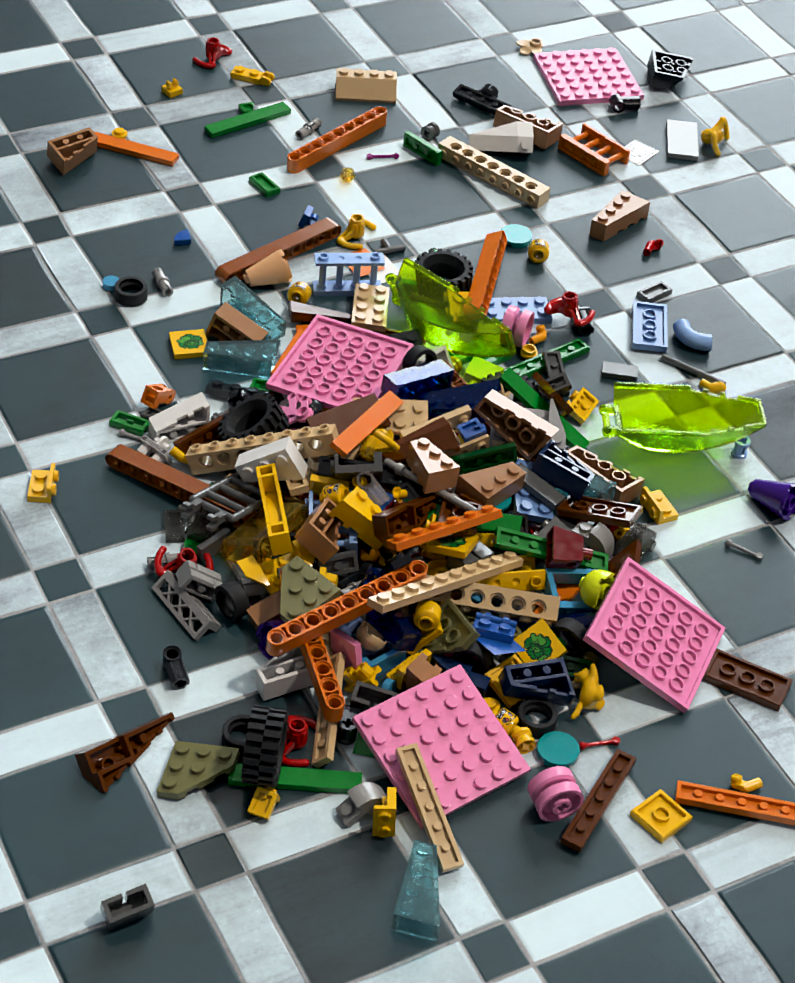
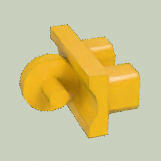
M367 662L360 663L356 670L352 666L347 667L343 673V679L347 682L344 689L348 693L354 691L357 680L378 686V681L375 680V677L382 669L378 665L371 667Z

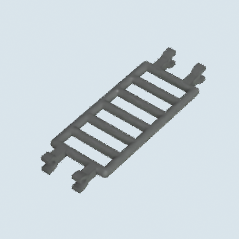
M235 472L190 496L189 502L182 503V507L186 508V511L181 513V517L188 520L200 509L211 512L206 517V519L211 521L206 525V529L213 532L218 528L219 524L225 521L234 523L263 507L260 489L240 480V475L238 472ZM233 484L243 490H246L260 497L261 499L256 500L250 496H247L229 487L228 485ZM286 484L283 487L280 486L282 496L289 492ZM219 490L248 504V506H241L214 492ZM207 497L227 508L236 511V513L231 514L202 499Z

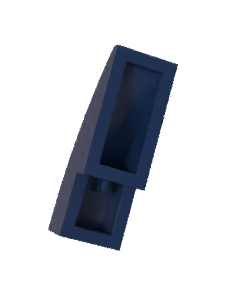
M433 653L431 662L433 667L437 664L442 669L441 673L461 664L483 698L487 696L490 677L472 672L473 665Z

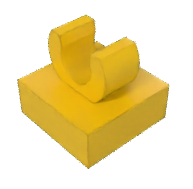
M173 78V82L167 80L166 85L161 86V91L169 98L183 94V88L178 85L179 82L175 78Z

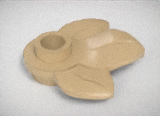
M539 38L516 42L517 45L522 47L519 52L522 55L542 52L543 44Z

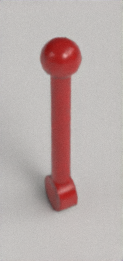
M614 736L611 740L590 743L580 742L579 748L584 750L586 747L606 744L617 746L620 743V738Z

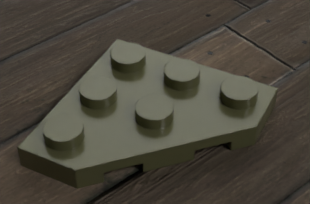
M296 556L282 567L280 619L286 623L340 596L341 589L300 557Z
M448 598L440 606L442 610L440 622L444 633L418 650V653L426 648L432 652V655L433 653L439 655L466 651L479 638L480 634L454 602Z
M176 741L156 791L157 796L180 800L187 796V792L196 787L201 789L214 782V778L233 772L240 756L239 748Z

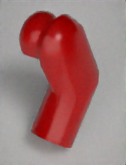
M663 240L648 241L643 254L649 256L652 251L660 250L664 245Z

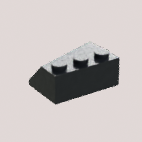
M652 49L647 63L650 87L656 90H665L684 79L694 58Z

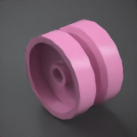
M510 305L501 323L499 341L509 344L513 340L515 347L523 348L530 337L535 313L526 309L521 313L519 307Z
M555 766L543 770L534 776L528 784L527 791L535 804L534 806L540 818L546 822L563 820L573 815L583 804L584 796L578 784H576L571 770L565 766Z

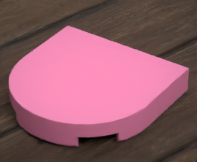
M338 628L329 631L333 653L341 652L346 656L344 670L350 666L356 670L357 666L362 663L361 643Z

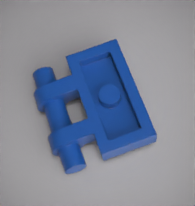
M477 612L473 627L481 637L512 644L517 621L509 620L510 618L505 616L503 618L492 616V613L485 612V614Z

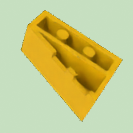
M357 486L328 515L332 518L336 516L342 520L345 528L351 527L359 533L357 537L375 550H378L383 545L374 536L372 515L380 513L382 510L377 504L373 503L364 490Z

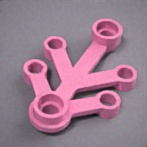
M293 392L287 397L289 407H280L289 418V425L295 422L306 423V418L314 413L312 408L308 407L312 400L309 395H303L300 398L296 392ZM300 402L301 407L297 409V403Z

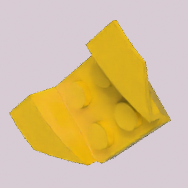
M293 540L291 543L293 552L261 564H258L253 555L236 561L245 577L264 585L272 595L280 590L277 568H282L296 556L313 567L315 556L305 547L301 546L297 540Z

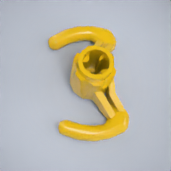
M725 116L720 117L719 121L711 129H705V131L701 132L702 143L712 144L715 155L720 156L721 152L717 143H721L723 139L728 140L730 138L729 126Z
M353 214L351 219H349L347 229L337 238V243L348 249L361 250L363 249L362 244L346 241L351 238L359 239L364 236L365 226L371 230H376L377 226L365 220L361 214Z
M376 430L373 436L368 435L364 440L365 442L359 450V456L368 462H373L374 452H397L400 446L390 437Z

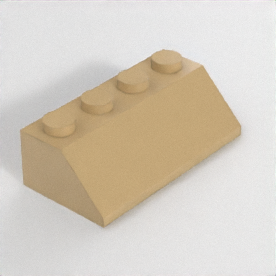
M336 68L335 99L337 101L396 104L397 72L390 70Z

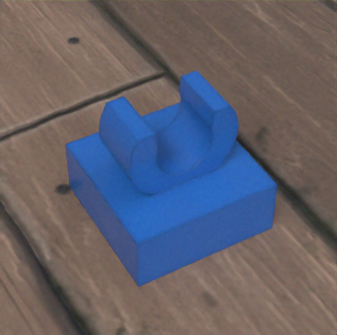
M307 206L298 226L304 228L306 223L309 226L317 222L319 216L312 213L314 207Z

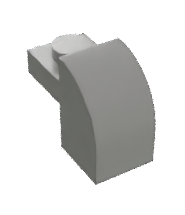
M581 520L572 530L574 533L583 536L584 542L590 547L589 549L609 554V557L613 554L615 544L613 534L601 522L594 526Z
M364 782L348 790L349 797L335 810L344 824L351 827L366 813L373 816V806L382 805V796L387 795L379 785L373 782Z

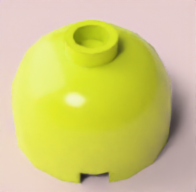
M598 569L592 570L585 577L581 578L579 582L580 595L587 606L598 611L615 579L613 577L614 573Z

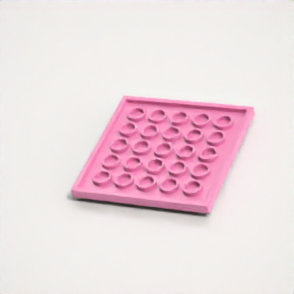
M616 48L534 53L533 59L559 106L609 103V98L613 94H620L621 97L639 96L641 100H644L642 90Z
M317 314L269 378L266 388L285 395L296 392L300 398L303 395H309L311 400H317L323 407L328 409L351 402L353 397L362 398L373 393L380 399L402 368L404 356L407 351L414 347V344Z
M628 557L623 562L583 640L678 710L685 713L692 703L725 627Z
M461 664L352 718V722L393 786L396 787V791L421 829L424 826L395 754L396 748L414 743L418 744L445 816L518 779L531 770Z

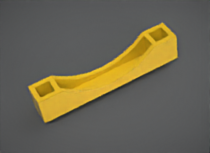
M275 463L257 466L255 468L272 554L276 556L293 552Z

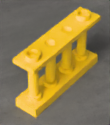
M517 555L524 559L523 566L474 583L522 591L544 590L546 570H535V557Z

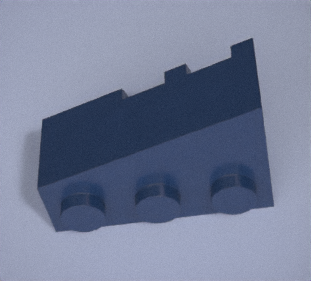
M551 439L538 453L531 471L541 479L551 483L555 488L561 489L571 497L581 500L586 494L595 474L580 461L574 462L568 457L569 452L566 450L561 451L555 446L556 442Z
M563 657L505 666L498 676L503 695L520 699L542 698L552 704L568 706L576 696Z

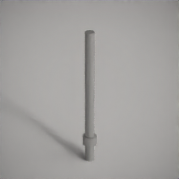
M389 458L384 460V465L394 470L395 474L401 477L405 476L419 484L417 482V475L408 470L407 466L402 463H396ZM446 490L433 492L465 511L479 510Z

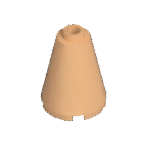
M282 249L275 251L246 269L243 275L246 285L249 284L250 287L292 282L288 261L282 258V256H285Z

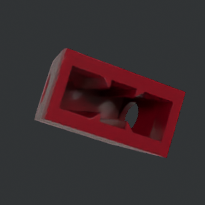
M553 526L546 534V568L577 569L583 560L591 561L593 550L583 548L584 538L582 535Z

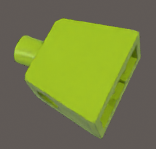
M474 356L464 373V380L477 392L481 379H487L488 374L495 376V372L498 371L503 374L504 368Z

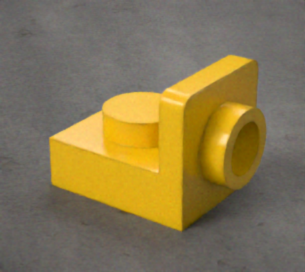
M257 786L247 812L269 821L276 803H279L281 799L279 794H277V790L272 787L264 786V788Z

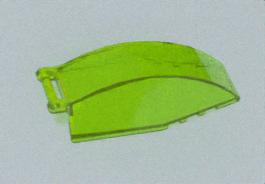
M403 259L398 276L394 273H389L385 276V280L389 284L392 293V303L401 307L412 330L419 328L422 339L433 346L446 345L449 352L472 357H506L516 354L512 333L507 326L495 317L492 319L484 314L485 309L483 307L477 309L471 304L473 300L469 296L464 299L458 294L460 289L411 259Z
M615 382L613 404H602L599 406V413L602 415L603 436H617L635 446L666 453L694 452L724 446L765 428L767 422L761 399L738 395V398L726 396V392L722 391L720 395L709 393L707 388H703L702 391L691 389V385ZM609 415H614L616 426H611Z

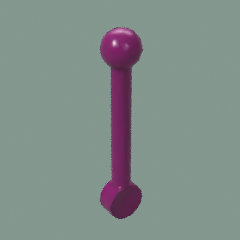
M394 153V154H392V155H372V154H367V157H366V158H367L368 160H371V159H373V158H394V159H398V158H399V154H398V153Z

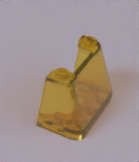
M299 502L283 503L289 533H297L308 518L307 506ZM263 507L223 540V558L236 563V561L253 555L258 564L265 562L266 558L270 559L272 557Z

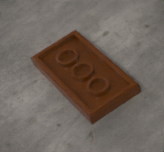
M375 393L309 416L306 418V423L308 427L336 424L338 434L340 435L374 405L378 398ZM387 419L377 429L390 427V420Z
M570 495L556 509V516L596 523L601 522L602 524L629 529L643 513V506L588 496H583L579 500Z
M717 648L702 678L703 681L778 712L793 682V679Z

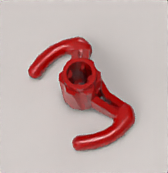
M211 37L206 42V57L209 58V62H203L197 57H193L192 61L200 67L213 69L216 67L215 61L221 55H231L232 49L221 44L218 38Z
M572 291L565 292L563 296L549 301L544 308V312L548 315L561 313L566 317H570L576 327H583L589 324L595 317V310H590L588 316L585 319H581L578 311V296Z
M161 546L154 558V570L159 577L167 570L176 573L186 560L197 564L196 553L191 548L181 549L176 559L164 567L161 565V561L167 551L166 546ZM206 552L203 555L206 568L213 571V560L210 553Z
M301 715L288 716L282 765L295 768L307 767L309 765L308 759H290L285 756L293 749H300L306 745L308 726L316 730L317 721Z

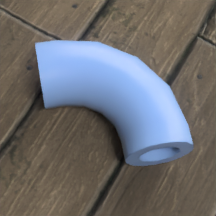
M679 319L674 322V333L685 346L694 350L711 351V334H702L694 331L686 319Z

